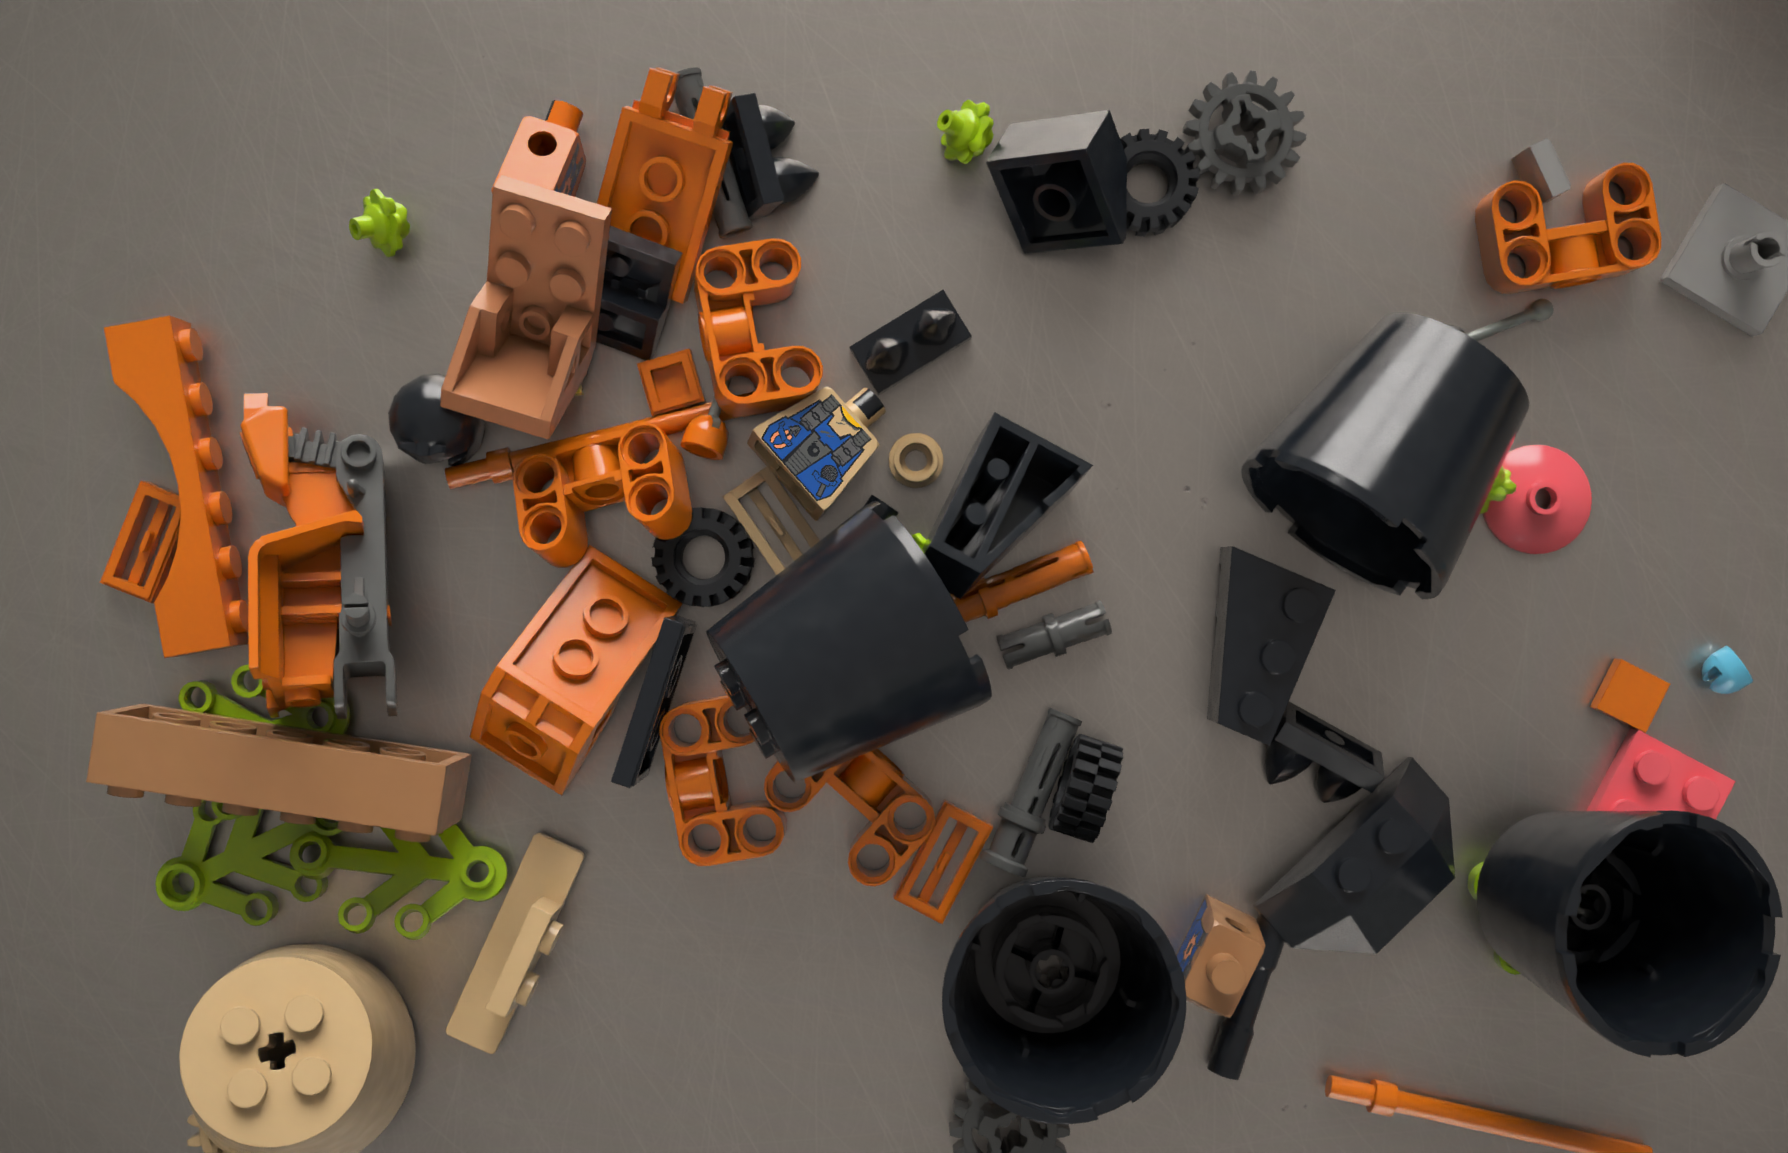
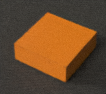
M690 348L637 363L652 417L706 403Z
M1614 658L1590 707L1632 729L1646 733L1670 683L1622 659Z

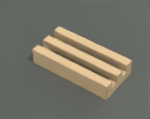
M766 466L722 497L777 575L786 567L739 499L746 494L750 496L794 561L803 554L757 488L766 481L811 548L820 540L777 477Z

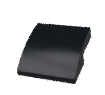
M610 226L596 342L646 361L653 358L670 306L682 259V252Z

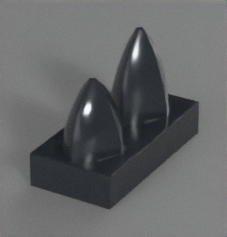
M755 93L738 95L732 98L723 123L724 127L722 128L730 132L728 140L733 142L729 155L749 219L765 217L779 205L793 201L804 194L816 181L819 172L809 165L794 159L772 157L771 149L784 142L795 125L793 119L776 108L758 104Z
M941 290L851 345L850 350L879 396L969 341L972 335L945 291Z
M1288 702L1273 740L1267 748L1265 771L1268 783L1273 785L1289 780L1306 770L1313 762L1320 764L1317 786L1323 803L1345 799L1357 793L1361 788L1373 793L1385 777L1382 752L1297 705Z

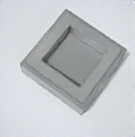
M1548 138L1529 146L1512 158L1521 180L1531 184L1539 192L1542 204L1553 200L1571 189L1569 179Z

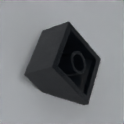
M1110 110L1012 123L1008 126L986 160V164L1024 254L1123 244L1126 239L1127 156Z

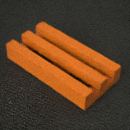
M140 481L100 583L147 602H155L168 578L177 550L181 517L178 493L160 488L158 485L148 481ZM153 498L158 499L159 503L140 544L139 553L128 581L122 579L121 577ZM173 506H175V511L173 513V516L171 518V521L161 543L160 549L158 551V554L156 556V559L154 561L146 584L143 587L142 583L144 581V578L146 576V573L148 571V568L150 566V563L152 561V558L154 556V553L156 551V548L158 546V543L160 541V538L162 536V533L164 531Z
M944 799L935 816L934 828L928 838L918 848L894 894V899L943 924L988 839L993 825ZM951 817L957 820V823L918 897L910 894V891L947 820ZM970 827L977 832L936 908L928 902L965 831Z

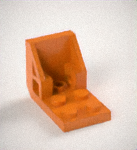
M589 545L584 556L570 569L494 669L481 691L470 738L562 796L575 778L613 714L621 693L655 647L664 617L677 616L682 603Z

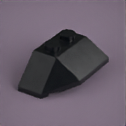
M1408 757L1373 793H1370L1269 889L1253 907L1276 930L1290 948L1377 954L1455 879L1448 796L1413 757Z

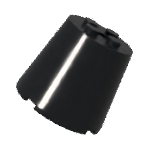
M1392 313L1384 316L1251 453L1242 466V479L1251 496L1265 512L1272 513L1276 508L1293 523L1287 533L1327 562L1353 577L1384 591L1401 596L1406 587L1416 589L1415 593L1421 599L1435 598L1448 582L1528 412V395L1514 372L1493 352L1470 336L1432 318L1411 313Z
M873 501L858 510L706 631L710 644L719 660V663L714 665L721 678L720 684L736 711L743 707L747 710L744 717L750 726L748 730L765 759L774 755L794 783L977 708L992 697L990 680L982 658L977 654L969 658L959 638V635L969 629L948 590L921 548L894 515L884 521L880 518L885 512L881 503Z
M1674 810L1552 811L1538 813L1517 822L1504 832L1489 851L1480 871L1477 886L1478 916L1484 935L1494 951L1506 963L1604 1039L1632 1053L1646 1057L1674 1054L1688 1057L1712 1049L1734 1035L1749 1021L1765 999L1776 975L1781 955L1773 952L1775 917L1783 918L1778 889L1773 876L1763 858L1746 838L1733 828L1713 818Z
M1052 876L1032 877L1013 883L995 894L979 910L959 936L950 954L944 973L942 986L943 1020L947 1037L953 1052L963 1067V1071L970 1081L994 1103L1016 1115L1037 1122L1050 1124L1086 1123L1099 1120V1115L1115 1110L1129 1101L1134 1103L1147 1093L1164 1074L1176 1053L1184 1029L1186 1017L1185 980L1175 951L1165 932L1156 920L1134 900L1115 889L1088 880ZM1050 955H1056L1061 965L1060 969L1051 967L1047 975L1042 974L1038 962L1040 960L1047 961Z

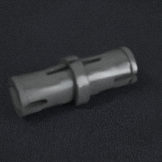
M1100 600L1096 601L1095 604L1056 618L1053 613L1042 616L1043 622L1005 635L996 636L1001 651L1020 644L1024 646L1022 649L1003 656L1007 669H1012L1014 666L1050 653H1054L1055 657L1067 653V647L1103 635L1112 634L1109 619L1088 626L1085 624L1086 621L1106 614Z

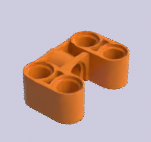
M1623 162L1594 177L1583 191L1582 204L1586 223L1546 229L1542 201L1539 192L1531 184L1513 180L1487 194L1479 201L1475 210V224L1480 255L1487 283L1493 290L1502 294H1513L1544 288L1560 289L1583 285L1600 279L1619 277L1652 263L1661 250V233L1653 184L1647 171L1635 163ZM1610 182L1618 184L1623 189L1625 194L1623 205L1616 203L1611 198L1609 193ZM1500 199L1508 200L1515 206L1517 211L1515 223L1506 221L1499 212ZM1620 235L1632 243L1633 257L1631 260L1625 258L1619 251L1618 239ZM1510 253L1517 254L1524 260L1526 273L1523 278L1515 276L1509 270L1508 256Z
M770 238L717 246L706 250L699 257L696 264L694 293L698 308V324L703 353L709 365L716 402L725 413L734 417H746L786 410L814 394L823 376V365L813 350L804 346H788L765 350L764 343L758 344L753 306L778 303L786 300L793 293L801 270V257L798 250L790 242L783 239ZM768 262H776L787 270L788 276L781 280H772L761 272L760 267ZM720 270L728 273L733 278L734 283L724 289L715 288L706 281L705 276L712 271ZM789 367H798L808 375L810 383L801 388H794L783 380L781 372ZM734 376H744L753 382L756 391L749 396L738 397L727 389L725 382Z
M648 422L638 423L632 427L603 435L586 436L571 444L531 453L517 464L513 473L519 533L522 541L547 563L557 568L570 567L584 556L588 548V534L584 514L586 511L625 501L629 513L654 537L662 540L674 539L682 535L688 529L692 520V505L683 456L659 427ZM659 449L657 456L652 461L644 463L645 458L651 452ZM554 478L552 484L541 492L544 484ZM668 499L665 507L659 513L651 515L654 506L658 502ZM561 528L558 537L548 543L550 535L555 530Z
M727 695L678 705L671 709L660 723L659 736L665 762L666 789L671 809L674 812L679 847L682 855L690 863L697 866H712L766 856L773 853L780 846L787 831V818L784 811L773 807L768 800L731 804L722 750L745 746L753 743L754 739L750 732L740 734L729 726L727 714L733 705ZM689 714L699 721L701 736L697 742L685 743L676 737L674 722L679 715ZM756 814L770 817L775 824L776 835L767 841L753 839L747 830L748 818ZM700 824H709L715 827L721 836L720 847L712 851L700 849L693 839L694 827Z
M879 749L805 778V792L799 797L787 798L777 790L775 784L776 776L784 771L778 761L773 765L765 778L764 792L766 799L773 807L780 811L794 812L802 809L827 783L869 820L850 845L848 857L850 873L863 885L875 887L889 881L928 838L934 828L935 814L931 800ZM914 802L924 809L926 813L925 820L919 827L910 830L904 829L897 824L894 819V812L901 804ZM869 844L880 845L888 852L889 860L881 869L868 870L858 860L857 854L860 849Z

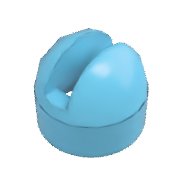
M1727 645L1712 653L1704 661L1701 668L1702 680L1709 681L1716 678L1709 687V689L1716 693H1734L1753 683V679L1743 662Z

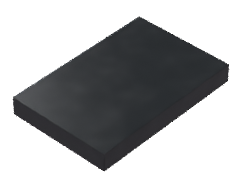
M678 615L664 617L611 779L612 783L631 788L648 776L660 741V723L670 710L697 627L696 621Z

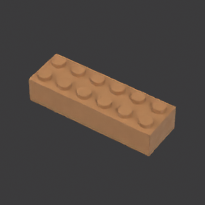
M137 704L97 712L86 782L108 785L107 794L117 797L142 798L145 791L165 794L164 802L175 806L198 807L201 806L202 800L223 803L222 811L234 815L254 816L258 815L259 809L281 812L280 820L287 823L315 824L317 817L337 820V829L346 832L372 833L373 827L376 826L395 829V838L400 840L429 842L431 835L436 836L443 833L444 830L462 820L472 754L156 705Z

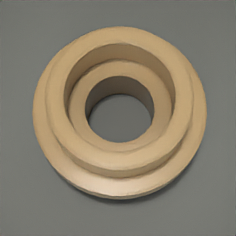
M910 433L899 438L892 446L889 453V468L894 478L902 485L910 488H922L933 483L940 475L943 468V453L938 443L930 436L922 433ZM912 451L922 452L927 459L926 466L920 471H912L906 466L905 458Z

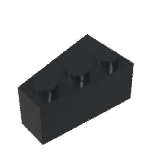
M994 412L974 442L922 548L923 553L937 572L948 592L961 599L1073 491L1093 465Z
M1221 547L1219 597L1216 599L1215 616H1217L1215 647L1212 650L1207 719L1270 746L1336 590L1236 547Z

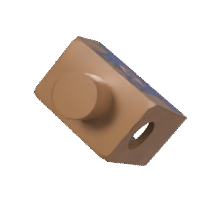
M1206 894L1176 956L1185 980L1186 1001L1210 1013L1230 1018L1264 953L1265 942L1256 918Z

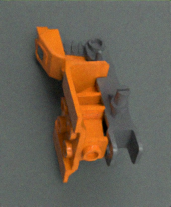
M268 393L244 394V420L240 425L242 432L239 433L256 479L260 480L265 495L286 507L290 518L296 524L295 527L263 535L253 543L248 555L249 670L253 679H262L263 690H266V708L271 718L280 717V711L288 707H313L321 704V698L334 697L337 719H347V680L352 677L385 676L388 717L397 716V676L394 657L390 653L389 626H392V617L388 598L386 489L381 447L375 439L362 434L351 435L340 442L337 441L336 433L330 432L328 444H324L323 434L320 430H316L313 442L310 441L308 428L302 427L300 434L294 433L293 436L292 429L288 427V410L285 407L269 406ZM339 629L340 652L336 656L337 632Z

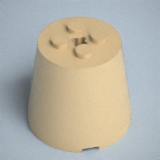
M286 945L270 949L244 961L223 976L202 996L193 1009L183 1032L179 1056L181 1079L190 1108L205 1134L225 1153H359L380 1136L406 1098L415 1067V1033L412 1019L401 994L387 976L372 963L357 954L330 945ZM284 1035V1042L295 1043L296 1053L285 1058V1068L277 1070V1062L268 1061L267 1051L276 1047L277 1037Z

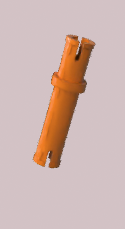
M1079 540L1061 550L1046 554L998 575L996 574L986 579L983 577L961 599L952 594L950 596L965 622L984 615L987 619L998 616L999 609L1045 592L1073 579L1094 573L1093 565L1086 547Z

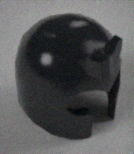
M442 374L421 375L400 388L394 396L388 412L389 428L398 449L418 462L432 464L448 459L449 466H456L470 460L480 448L485 432V421L440 407L441 388L446 377Z

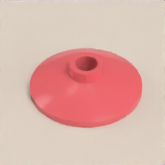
M1529 445L1508 452L1503 468L1511 472L1510 479L1516 484V491L1513 494H1506V498L1503 501L1491 500L1488 511L1482 513L1492 534L1507 547L1526 554L1550 553L1570 544L1585 527L1592 505L1590 484L1581 466L1567 453L1546 445ZM1541 488L1547 490L1551 496V502L1546 509L1540 508L1535 501V495Z

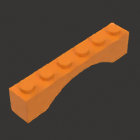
M170 315L104 327L113 381L139 405L156 427L170 455L178 483L181 517L177 550L168 578L154 602L164 658L187 656L249 644L247 634L248 604L245 600H241L237 579L242 575V561L239 551L234 545H231L227 524L232 521V507L228 495L221 491L218 469L222 468L223 458L220 445L215 437H211L208 415L212 414L213 403L207 385L201 382L198 361H201L203 358L200 337L197 331L191 328V323Z

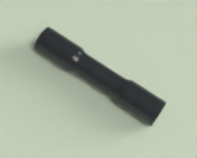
M1258 914L1256 922L1259 924L1265 942L1264 953L1233 1015L1230 1018L1226 1017L1222 1022L1207 1069L1211 1072L1232 1080H1239L1254 1035L1253 1027L1271 973L1277 967L1285 943L1276 930L1260 914Z

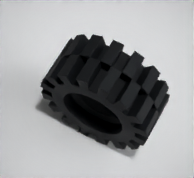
M1149 128L1140 129L1137 135L1132 136L1131 133H1128L1120 139L1127 156V173L1138 164L1151 163L1158 166L1165 173L1168 181L1166 195L1154 203L1137 201L1130 195L1127 189L1126 232L1128 229L1136 231L1135 236L1145 237L1149 232H1154L1155 236L1164 233L1170 226L1173 228L1191 208V204L1198 194L1199 188L1196 187V183L1200 179L1199 168L1194 169L1193 162L1196 158L1192 150L1186 153L1182 149L1185 142L1179 137L1175 141L1166 138L1168 132L1159 129L1157 134H1149Z
M703 507L692 508V520L688 529L682 535L669 540L655 538L653 543L655 554L654 557H651L652 567H655L657 572L655 577L659 585L665 587L666 593L673 599L680 600L682 604L698 607L720 605L736 597L740 590L749 582L751 578L750 573L755 562L752 540L749 539L742 524L725 512ZM699 536L713 537L722 545L725 553L723 568L717 575L709 579L695 578L686 570L683 563V552L686 545L692 539Z
M1083 734L1076 736L1074 744L1069 750L1068 759L1065 760L1063 773L1057 784V792L1054 794L1052 802L1054 804L1050 811L1048 823L1050 830L1090 843L1095 842V838H1098L1100 829L1106 821L1107 810H1110L1111 799L1118 785L1117 778L1121 773V762L1123 759L1122 747Z

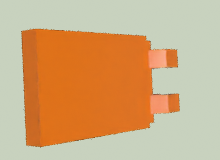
M656 67V69H649L641 100H634L632 107H622L597 204L612 208L610 226L683 253L671 300L683 304L688 301L696 264L702 253L733 142L728 140L730 132L721 129L726 119L733 92L713 85H709V87L703 86L695 117L691 119L668 111L674 100L680 74Z

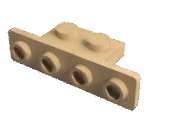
M537 833L532 837L445 1030L447 1035L489 1054H494L498 1050L518 1004L526 1007L536 989L540 975L533 971L541 953L549 956L560 936L563 924L556 922L585 859V854L582 851L543 833Z

